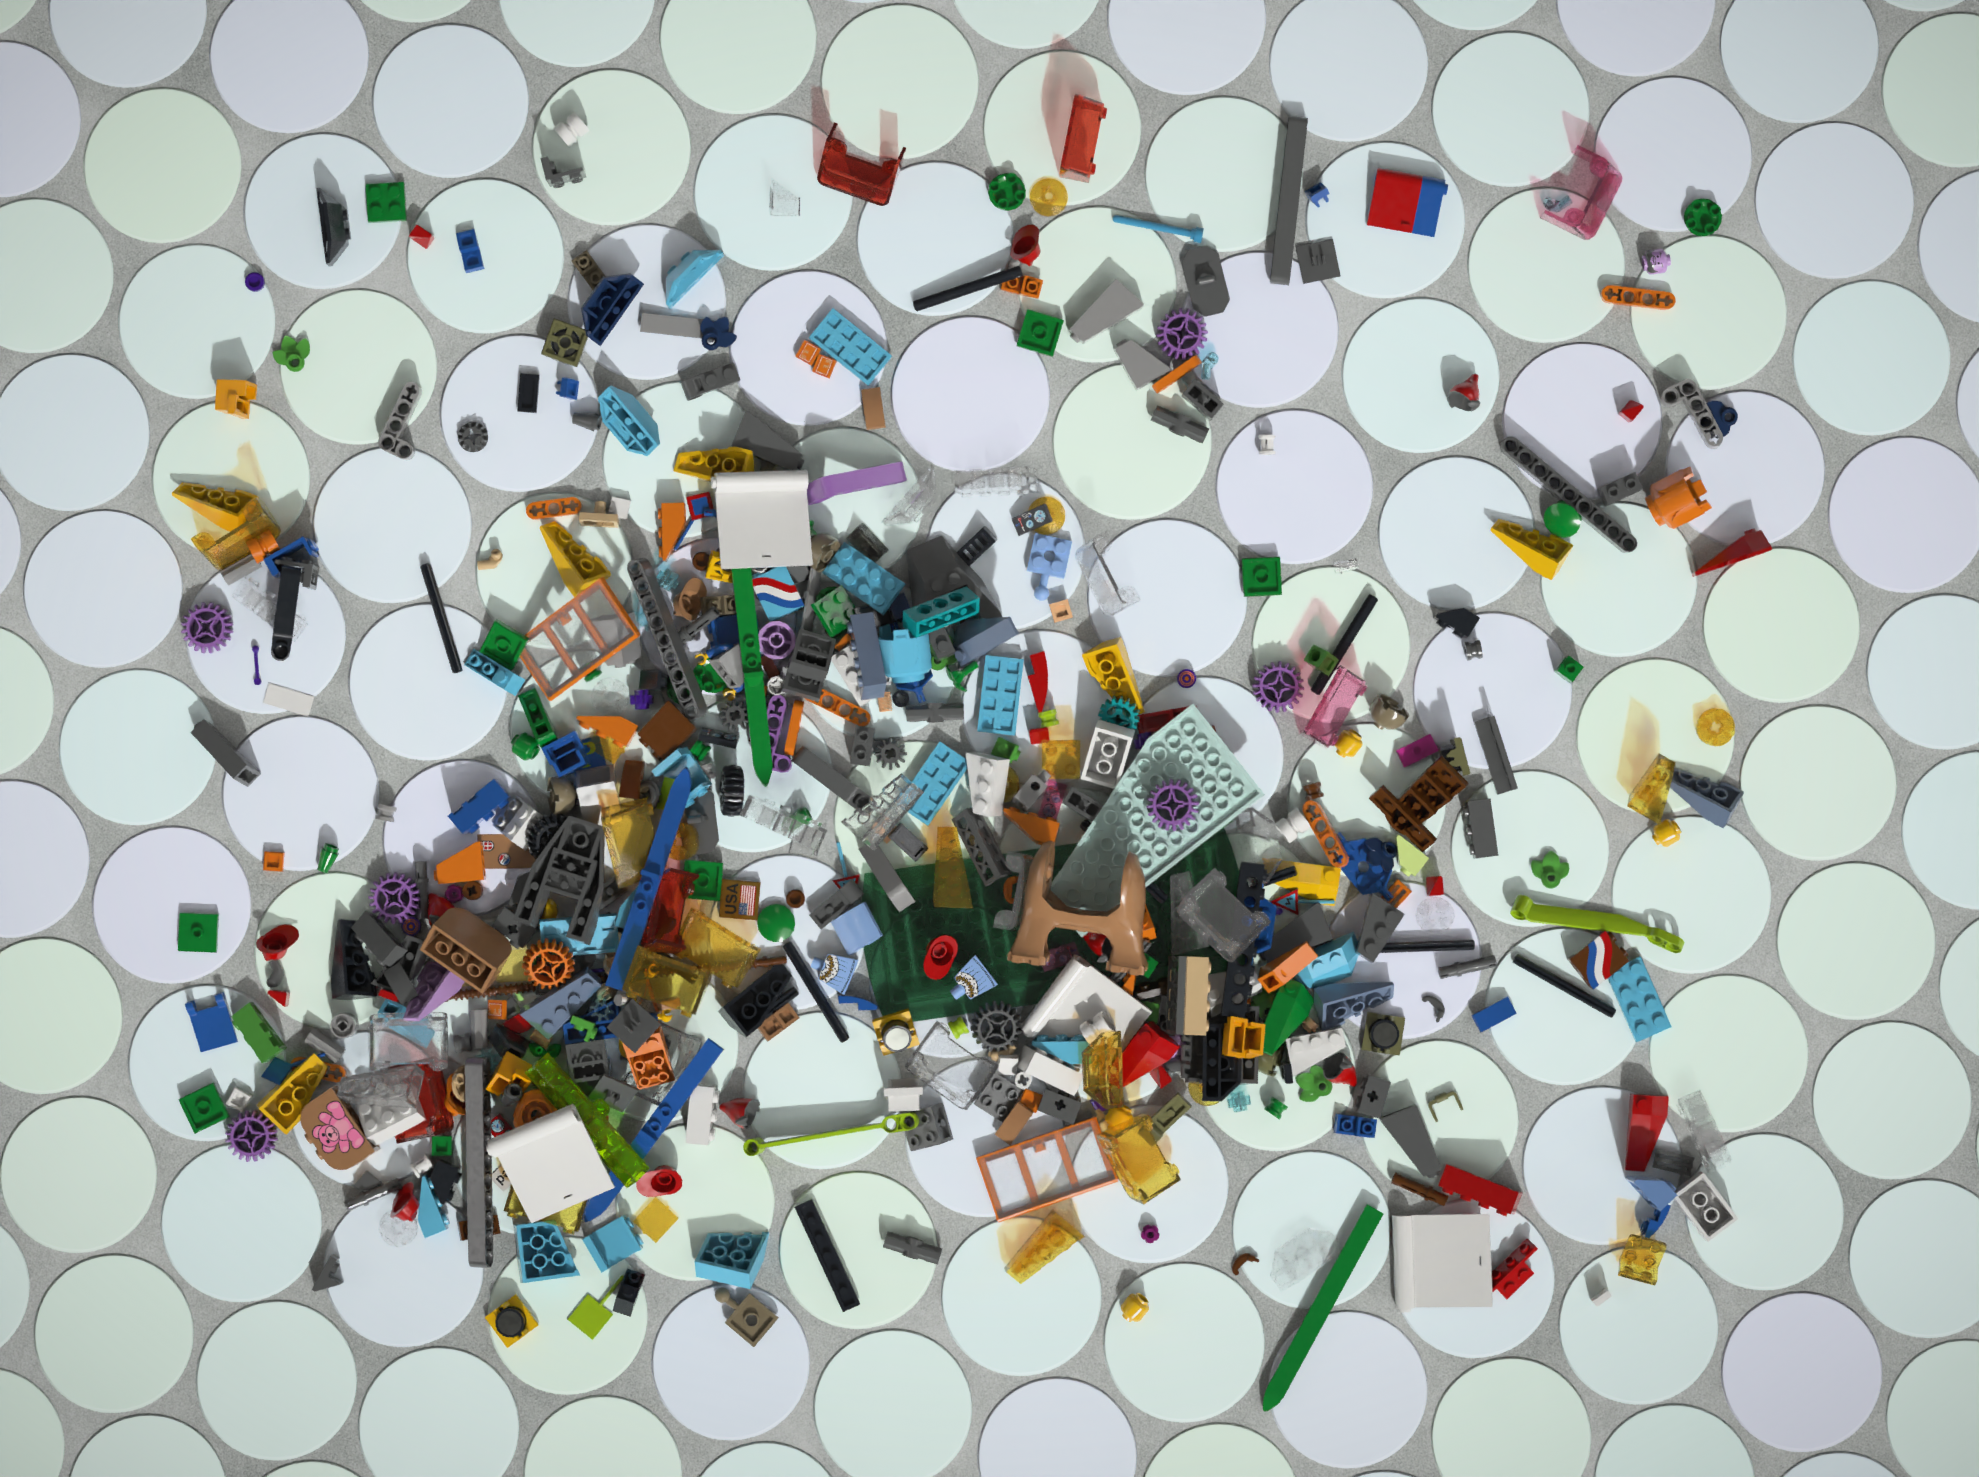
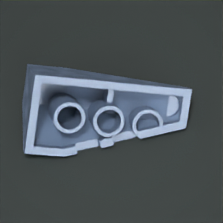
M1011 617L973 618L956 627L953 647L956 651L954 653L960 666L978 659L1018 635L1019 632Z
M1668 767L1661 778L1665 784L1701 816L1723 829L1732 817L1744 794V791L1722 781L1720 784L1710 781V778L1703 777V779L1693 777L1690 772Z
M1332 983L1314 988V1006L1321 1030L1341 1026L1347 1018L1353 1015L1358 1017L1361 1015L1360 1012L1368 1007L1375 1008L1392 999L1394 996V983Z

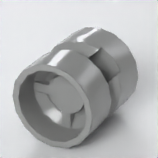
M351 1013L338 1014L331 1020L330 1029L337 1038L352 1037L359 1029V1021Z

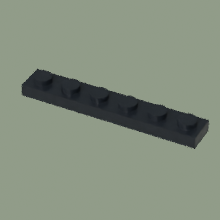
M813 1199L795 1206L794 1208L842 1312L860 1305L861 1303Z

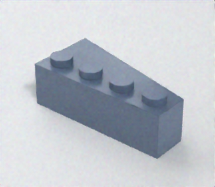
M873 612L850 615V620L846 623L847 632L851 634L852 638L850 640L851 652L854 651L855 658H853L854 668L857 670V685L860 689L861 700L882 698L885 694L887 682Z
M587 966L571 976L570 979H567L565 984H560L559 988L555 986L546 994L521 1007L520 1015L549 1040L602 986V979Z

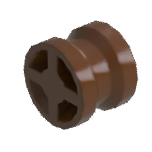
M1321 781L1302 786L1306 792V801L1324 796L1320 789Z
M470 881L463 886L462 892L466 899L477 900L483 895V887L479 882Z

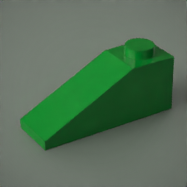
M536 688L518 695L539 746L543 748L558 740L559 738Z

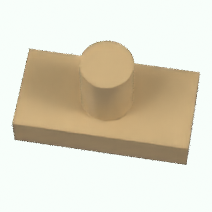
M596 501L594 513L579 512L580 526L619 528L618 514H605L606 502Z

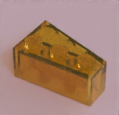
M1658 753L1630 793L1627 807L1660 825L1676 762Z

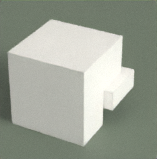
M919 1078L888 1079V1088H884V1096H888L889 1112L920 1110V1095H923V1086H919Z

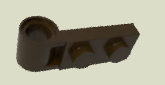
M1162 977L1158 981L1151 983L1143 982L1139 986H1135L1138 1000L1167 994L1168 977Z

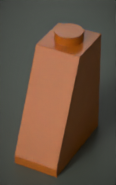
M483 841L475 842L437 864L436 869H434V880L438 881V884L486 880Z

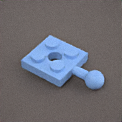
M1035 533L1027 571L1042 574L1040 584L1034 590V596L1037 600L1044 601L1048 598L1049 590L1047 583L1049 576L1064 579L1072 541ZM1052 551L1055 554V559L1047 561L1044 558L1045 552Z

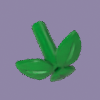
M973 661L962 670L951 672L949 666L946 665V673L957 689L967 692L968 690L963 688L960 683L965 676L979 666L976 661Z
M537 1043L529 1044V1050L532 1055L542 1057L538 1062V1069L541 1073H545L550 1069L552 1063L548 1057L556 1058L561 1051L560 1044H551L547 1051Z

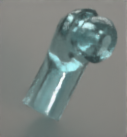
M1568 195L1560 201L1554 200L1551 197H1546L1543 200L1545 208L1556 213L1561 212L1573 203Z
M1210 352L1203 359L1201 379H1211V369L1219 360V356L1215 352Z

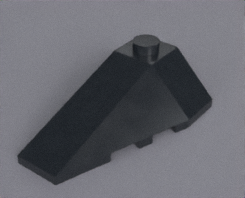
M339 919L337 921L331 973L332 999L335 1000L377 997V987L371 984L376 977L374 971L371 972L368 964V961H370L369 957L365 955L362 947L363 943L355 937L356 933L351 928L356 920Z
M783 964L774 965L718 1011L731 1028L744 1037H748L763 1024L776 1000L791 979V973Z

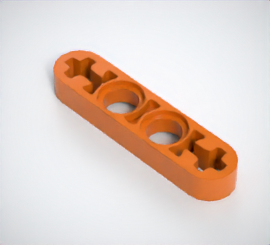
M1608 285L1600 293L1602 301L1608 304L1669 310L1676 303L1675 296L1670 292ZM1610 289L1611 293L1618 294V290H1621L1619 295L1620 301H1617L1618 296H1612L1611 299H1608L1605 293ZM1627 291L1634 295L1631 302H1627L1623 298L1624 293ZM1644 294L1652 296L1653 301L1651 304L1643 302L1642 297ZM1656 295H1659L1658 299H1664L1667 296L1671 303L1665 306L1664 302L1659 301L1658 305H1655Z
M822 689L824 693L820 696L819 703L806 699L857 726L865 727L870 723L871 716L868 711ZM825 696L833 698V704L829 707L824 706L822 703ZM843 704L850 706L851 710L847 715L840 713L839 709ZM854 708L858 709L855 713L859 715L866 714V722L859 723V719L855 716L853 720L849 719L853 714Z
M1306 801L1302 808L1303 814L1330 863L1335 867H1345L1349 862L1348 854L1323 808L1316 801ZM1310 805L1316 807L1314 812L1318 816L1321 815V817L1316 818L1313 813L1308 812ZM1320 820H1323L1326 824L1323 831L1317 829V823ZM1328 837H1333L1335 841L1334 846L1331 848L1326 846V839ZM1335 850L1338 855L1343 856L1341 859L1342 863L1336 862L1337 855L1333 852L1330 853V851Z

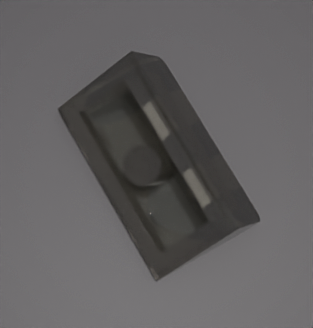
M864 523L857 526L846 538L857 551L875 563L889 551Z

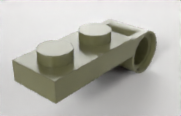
M1177 1092L1139 1129L1138 1134L1151 1146L1155 1145L1163 1134L1192 1105Z

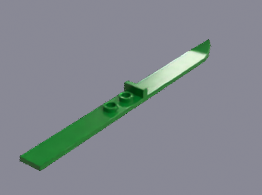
M751 568L731 569L752 761L756 776L761 784L767 787L772 774V754Z
M1366 1204L1270 1380L1263 1399L1264 1412L1277 1406L1284 1398L1384 1213Z

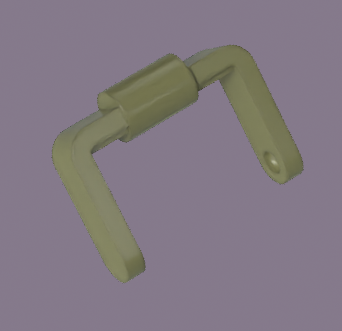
M1443 1092L1428 1102V1108L1435 1122H1438V1119L1431 1105L1447 1100L1452 1095H1454L1460 1110H1464L1456 1092Z

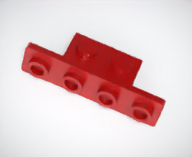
M1528 1238L1492 1271V1291L1494 1292L1497 1289L1506 1300L1534 1274L1525 1261L1538 1248Z

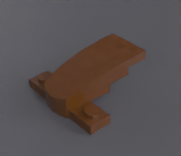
M1441 756L1398 799L1384 785L1373 792L1369 799L1382 811L1393 829L1406 836L1421 852H1424L1435 843L1437 838L1422 823L1435 815L1440 808L1449 803L1469 783Z

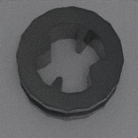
M904 690L896 691L892 697L893 703L897 707H905L910 699L908 693ZM898 694L906 695V699H904L906 702L904 704L896 702L895 698H898Z

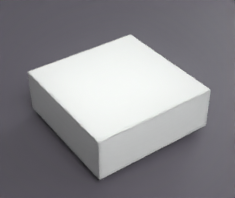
M612 496L608 514H618V518L627 520L631 501Z
M999 1055L996 1073L999 1075H1016L1018 1056Z
M235 1086L225 1104L243 1113L253 1095Z
M1605 1288L1590 1300L1596 1307H1599L1610 1299L1612 1294Z

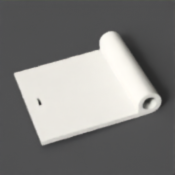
M807 470L715 473L714 477H711V488L715 490L721 569L813 565L807 500Z
M1073 955L1022 1023L1021 1029L1022 1033L1028 1038H1035L1038 1035H1048V1038L1060 1034H1065L1067 1037H1075L1077 1034H1082L1080 1030L1082 1023L1089 1019L1093 1020V1016L1101 1011H1105L1115 1024L1116 1032L1107 1038L1103 1036L1101 1042L1092 1046L1093 1060L1090 1064H1075L1099 1082L1152 1013V1010L1082 957Z
M574 1104L487 1141L486 1150L488 1154L499 1158L531 1223L615 1188Z
M1490 1214L1392 1216L1395 1307L1399 1309L1400 1313H1410L1411 1309L1493 1307Z

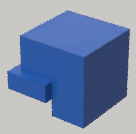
M573 731L541 748L548 763L553 765L558 777H566L591 764L584 749L585 746L577 731Z

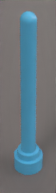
M1119 215L1113 216L1115 223L1187 236L1197 243L1202 241L1204 228L1201 227L1192 228L1191 230Z

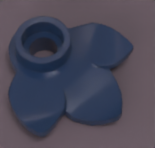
M705 317L701 322L700 330L703 334L701 342L705 349L712 351L718 347L727 348L736 341L737 335L728 332V317L719 318L714 322L709 317ZM713 338L715 342L714 344H708L707 340Z
M1709 401L1706 404L1723 437H1725L1729 433L1730 427L1737 422L1738 413L1734 408L1725 407L1720 401ZM1726 413L1731 415L1730 420L1725 419ZM1703 418L1700 424L1703 427H1708L1710 421Z
M1374 837L1365 841L1366 846L1370 850L1366 855L1367 863L1371 866L1381 865L1385 872L1390 871L1394 867L1393 858L1397 853L1396 845L1390 841L1382 842Z

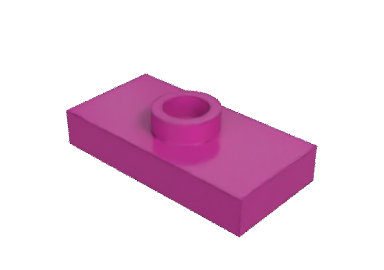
M1428 734L1396 750V753L1405 768L1439 750L1431 734Z

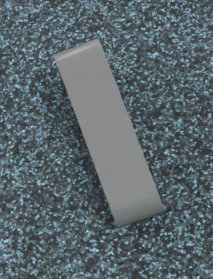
M1684 379L1666 388L1661 396L1662 404L1670 408L1683 402L1707 448L1717 449L1720 447L1723 441V434L1696 383L1692 379ZM1690 385L1693 390L1691 393H1685L1682 386ZM1672 393L1675 396V400L1669 402L1665 399V395ZM1699 402L1701 409L1694 410L1691 407V403ZM1706 418L1710 421V425L1703 427L1700 424V420ZM1711 434L1714 438H1718L1716 444L1714 441H1709L1711 439Z
M407 382L403 386L378 440V445L382 450L405 461L411 460L415 456L414 447L408 442L401 440L422 396V389L415 382ZM414 388L417 391L416 394L408 392L409 389ZM407 397L408 399H411L412 403H410L408 400L404 398ZM403 404H408L409 410L406 413L400 412V407ZM400 421V428L396 431L392 430L393 422ZM388 438L392 439V446L385 448L384 441ZM408 446L410 448L409 454L402 456L401 449Z
M875 839L858 848L899 912L915 902Z

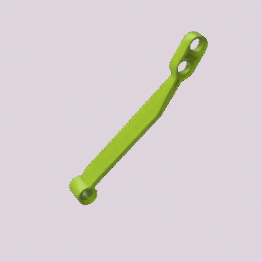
M1518 895L1510 911L1511 916L1517 920L1645 936L1650 943L1672 953H1680L1685 943L1682 938L1663 929L1646 926L1620 914L1535 904L1532 899L1525 895Z
M907 1112L887 1116L880 1123L765 1142L760 1137H755L744 1143L743 1150L746 1155L755 1156L763 1153L765 1148L880 1128L887 1133L908 1131L918 1126L919 1118L915 1113ZM907 1116H911L914 1119L912 1127L907 1126L905 1123ZM888 1119H893L896 1122L894 1129L887 1127ZM752 1142L756 1143L757 1151L752 1149Z

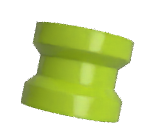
M1056 709L1038 713V717L1041 718L1042 722L1040 724L1041 728L1059 724V720L1056 719Z
M961 1016L957 1017L956 1021L947 1023L956 1040L963 1033L967 1034L970 1032Z

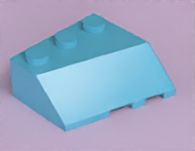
M555 1220L514 1225L520 1283L580 1276Z
M744 1232V1235L708 1233L694 1261L696 1277L751 1289L764 1261L769 1232H762V1235H752L751 1232Z

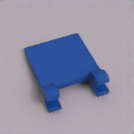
M224 992L214 995L217 1002L216 1006L197 1011L195 1000L185 1003L200 1052L238 1042Z

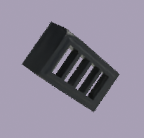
M984 526L956 553L968 566H971L998 539ZM982 533L990 540L989 543L981 536ZM976 539L984 545L983 549L977 544ZM972 544L979 553L976 554L969 545ZM965 549L973 556L972 559L963 552Z

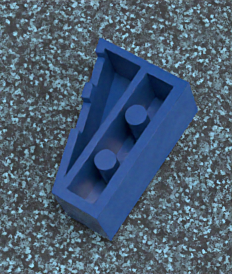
M493 779L475 793L469 801H465L456 812L450 813L448 817L462 834H468L469 832L473 834L480 828L479 824L483 820L487 822L495 815L493 812L498 807L500 809L504 808L509 803L508 799L511 796L497 779Z
M613 1000L580 1016L583 1019L596 1023L595 1028L598 1030L594 1040L616 1038L606 1027L621 1012V1006L615 1005ZM570 1022L563 1025L565 1045L586 1042L584 1039L588 1031L587 1029L584 1032L573 1028L574 1024Z

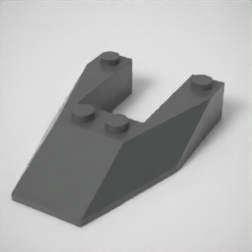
M942 535L906 551L912 607L967 586L980 597L979 613L977 614L979 619L1002 617L983 580L964 562ZM945 627L929 633L930 650L936 662L954 655L956 651Z
M572 816L567 817L533 863L513 920L538 929L539 919L542 917L551 891L578 900L566 937L586 945L591 944L597 927L604 888V826Z

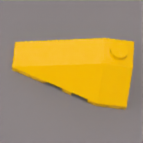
M728 447L708 451L678 453L673 471L711 482V477H714L715 473L754 472L753 451L739 447Z
M182 482L172 492V496L220 528L238 535L249 525L259 500V496L243 490L235 489V492L224 491L222 487H218L217 490L207 489L205 485Z
M1498 519L1490 529L1532 570L1550 580L1560 571L1573 548V544L1555 535L1550 534V537L1539 534L1538 530H1524L1521 525Z
M554 521L540 526L539 529L559 574L574 597L599 578L604 577L607 580L612 575L601 559L597 556L593 557L586 551L587 548L583 544L580 546L572 540V535Z
M1121 636L1104 641L1082 654L1088 672L1092 677L1096 678L1101 684L1100 687L1111 698L1115 696L1119 700L1120 696H1123L1125 701L1130 698V704L1136 703L1134 710L1139 709V714L1145 712L1130 659Z
M1263 858L1262 864H1265L1264 869H1267V875L1291 866H1295L1297 870L1296 876L1274 884L1289 891L1298 888V895L1307 900L1336 901L1341 868ZM1334 903V904H1323V905L1335 906V903Z
M313 1053L293 1070L280 1086L276 1085L256 1104L258 1109L287 1135L300 1122L301 1112L310 1102L328 1066Z

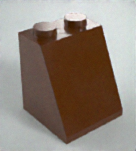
M667 701L638 733L640 738L638 740L646 748L650 746L654 750L652 754L661 761L679 749L698 728L672 702Z

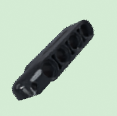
M283 565L281 567L271 643V655L277 661L286 660L291 652L301 577V568Z

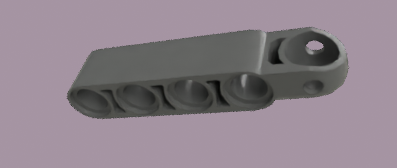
M802 745L792 758V762L858 812L867 814L873 810L874 800L871 796Z

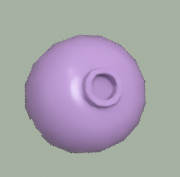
M772 621L764 625L759 631L760 651L766 657L773 660L783 659L793 651L795 634L786 623Z

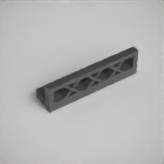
M1495 715L1475 721L1476 732L1497 795L1518 789Z
M970 807L951 819L985 886H989L997 879L1007 877L1012 873L983 815L973 813V808ZM963 817L967 822L966 828H963L959 821ZM970 834L975 838L974 845L969 841ZM978 851H981L983 854V862L978 858ZM987 868H990L994 875L990 879L986 874Z

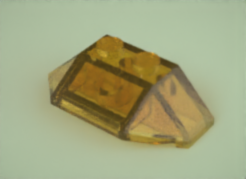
M1120 1030L1102 1032L1082 1052L1083 1091L1104 1109L1124 1107Z

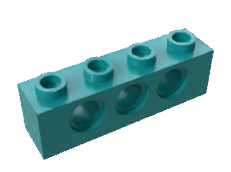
M966 586L903 611V627L908 629L909 633L915 638L978 614L980 597Z

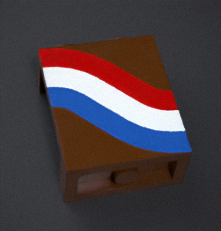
M1601 931L1597 938L1578 953L1572 954L1567 958L1576 972L1592 990L1629 962L1627 959L1628 953L1622 946L1619 948L1616 945L1615 941L1617 940L1611 932Z

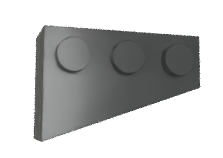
M1371 893L1355 953L1368 962L1374 963L1405 914L1374 893Z
M407 935L401 943L408 951L397 963H401L411 983L416 988L418 983L417 977L422 971L427 956L420 950L425 940ZM385 964L378 977L371 984L393 991L383 974L384 971L391 967Z

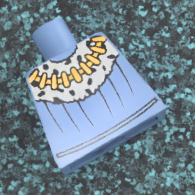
M828 953L826 960L814 957L811 968L821 971L818 977L820 981L845 995L859 960Z
M975 955L954 977L958 985L952 988L950 993L956 1000L965 993L972 999L998 984Z

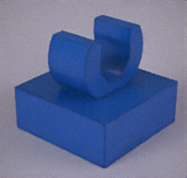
M1321 182L1304 191L1307 198L1318 208L1320 207L1318 203L1320 199L1323 198L1326 203L1329 202L1327 195L1330 193Z
M562 378V380L557 381V384L561 385L560 391H556L559 397L577 400L579 381L570 378Z

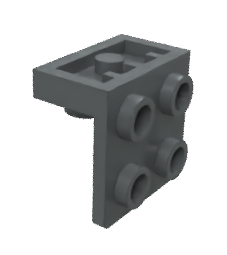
M548 156L540 158L545 179L550 187L561 188L565 186L564 183L572 182V184L582 182L583 178H587L583 167L558 173L554 161H550Z
M281 557L280 560L275 559V564L304 569L300 577L302 587L311 590L317 589L319 567L314 565L315 562L300 559L298 563L296 560L288 557Z
M943 1102L912 1111L918 1116L919 1124L916 1128L905 1131L910 1151L940 1145L953 1140ZM911 1116L905 1118L906 1125L909 1127L913 1126L914 1119Z

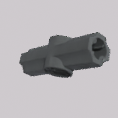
M1158 405L1150 420L1168 428L1170 432L1176 435L1186 436L1203 444L1209 428L1192 421L1188 416L1178 412L1174 413Z
M938 702L926 703V705H906L907 722L927 721V723L944 722V720H964V703L943 704Z
M887 1231L883 1248L902 1253L901 1255L908 1258L921 1259L937 1265L943 1249L924 1243L923 1240L918 1238L905 1237Z

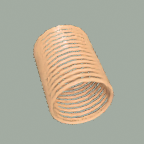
M890 691L885 692L884 696L887 697L878 698L879 712L893 711L889 710L893 709L891 707Z
M535 1029L529 1039L546 1049L553 1037L548 1040Z

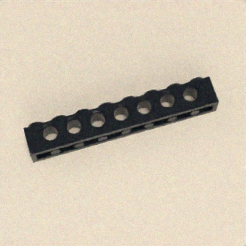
M1243 861L1240 863L1220 1016L1245 1018V1015H1249L1250 1004H1247V997L1252 994L1253 985L1249 984L1250 977H1254L1255 965H1252L1253 957L1256 958L1258 946H1254L1255 938H1259L1260 927H1257V920L1262 917V908L1259 905L1260 900H1264L1265 889L1262 888V882L1266 881L1267 869H1264L1265 864ZM1254 878L1257 881V886L1255 888L1248 887L1247 879ZM1246 897L1254 899L1255 904L1253 907L1245 905L1244 900ZM1244 916H1249L1252 919L1251 926L1246 927L1242 924ZM1240 936H1248L1250 939L1249 945H1241L1239 942ZM1243 954L1247 957L1245 965L1238 964V955ZM1236 974L1244 976L1245 981L1243 984L1235 982L1234 977ZM1234 993L1241 994V1003L1236 1004L1232 1001Z

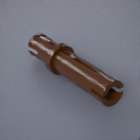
M1397 1172L1394 1173L1391 1184L1420 1195L1424 1200L1433 1201L1443 1207L1449 1195L1433 1189L1432 1186L1428 1187Z

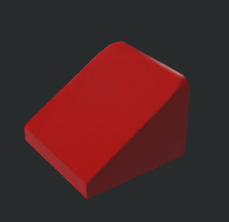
M1047 727L1029 730L1032 745L1048 743L1050 741Z
M271 989L267 992L268 995L282 1006L288 1007L289 991Z

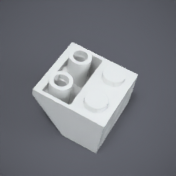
M515 795L497 817L493 826L526 851L528 849L526 847L528 841L525 837L530 835L527 830L533 828L531 823L536 824L537 818L542 820L543 815Z

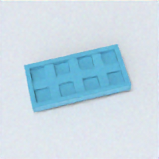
M834 308L831 309L809 337L810 340L867 386L872 383L892 358L891 354Z
M846 542L842 544L822 572L882 615L886 613L906 585Z
M986 655L977 732L1015 736L1024 659Z
M939 741L896 805L929 826L968 769L967 760Z
M617 913L599 914L597 927L590 945L566 937L572 917L539 919L541 942L545 943V938H548L550 943H552L554 938L556 939V944L562 941L563 947L568 946V952H572L573 956L617 951L619 945L618 927L615 926ZM548 952L551 955H556L554 952Z
M1641 956L1630 960L1608 978L1635 1042H1639L1672 1027Z

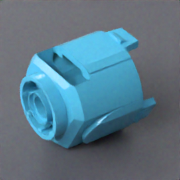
M890 624L879 627L878 640L885 675L891 677L893 683H910L923 680L925 678L924 674L932 668L929 633L915 638L909 633L908 629H898L891 632Z

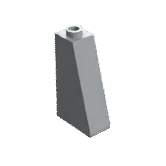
M1115 279L1069 329L1070 337L1076 343L1081 342L1085 344L1140 311L1144 307V303L1120 281Z

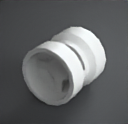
M775 676L769 680L768 690L771 694L783 695L785 693L782 692L784 679L780 676Z

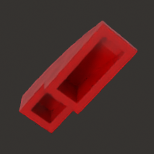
M1045 651L1030 655L1035 674L1029 675L1028 680L1038 713L1043 711L1048 690V667Z
M1189 706L1137 715L1140 717L1139 722H1137L1139 734L1157 732Z

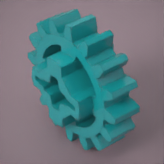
M1113 696L1112 701L1106 699L1105 704L1101 705L1098 716L1101 717L1099 720L1129 729H1136L1138 726L1137 722L1140 720V717L1137 715L1140 711L1139 709L1134 710L1136 703L1130 704V698L1125 701L1123 696H1120L1119 700Z

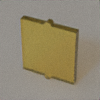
M594 731L593 737L586 746L612 764H615L621 754L625 753L626 747L620 748L612 743L613 740L606 737V739H603L596 735V731Z
M526 949L511 951L496 979L497 983L528 981V976L524 975L525 969L522 968Z
M655 1197L633 1223L643 1231V1234L648 1235L657 1243L679 1218L669 1209L668 1205L665 1206Z

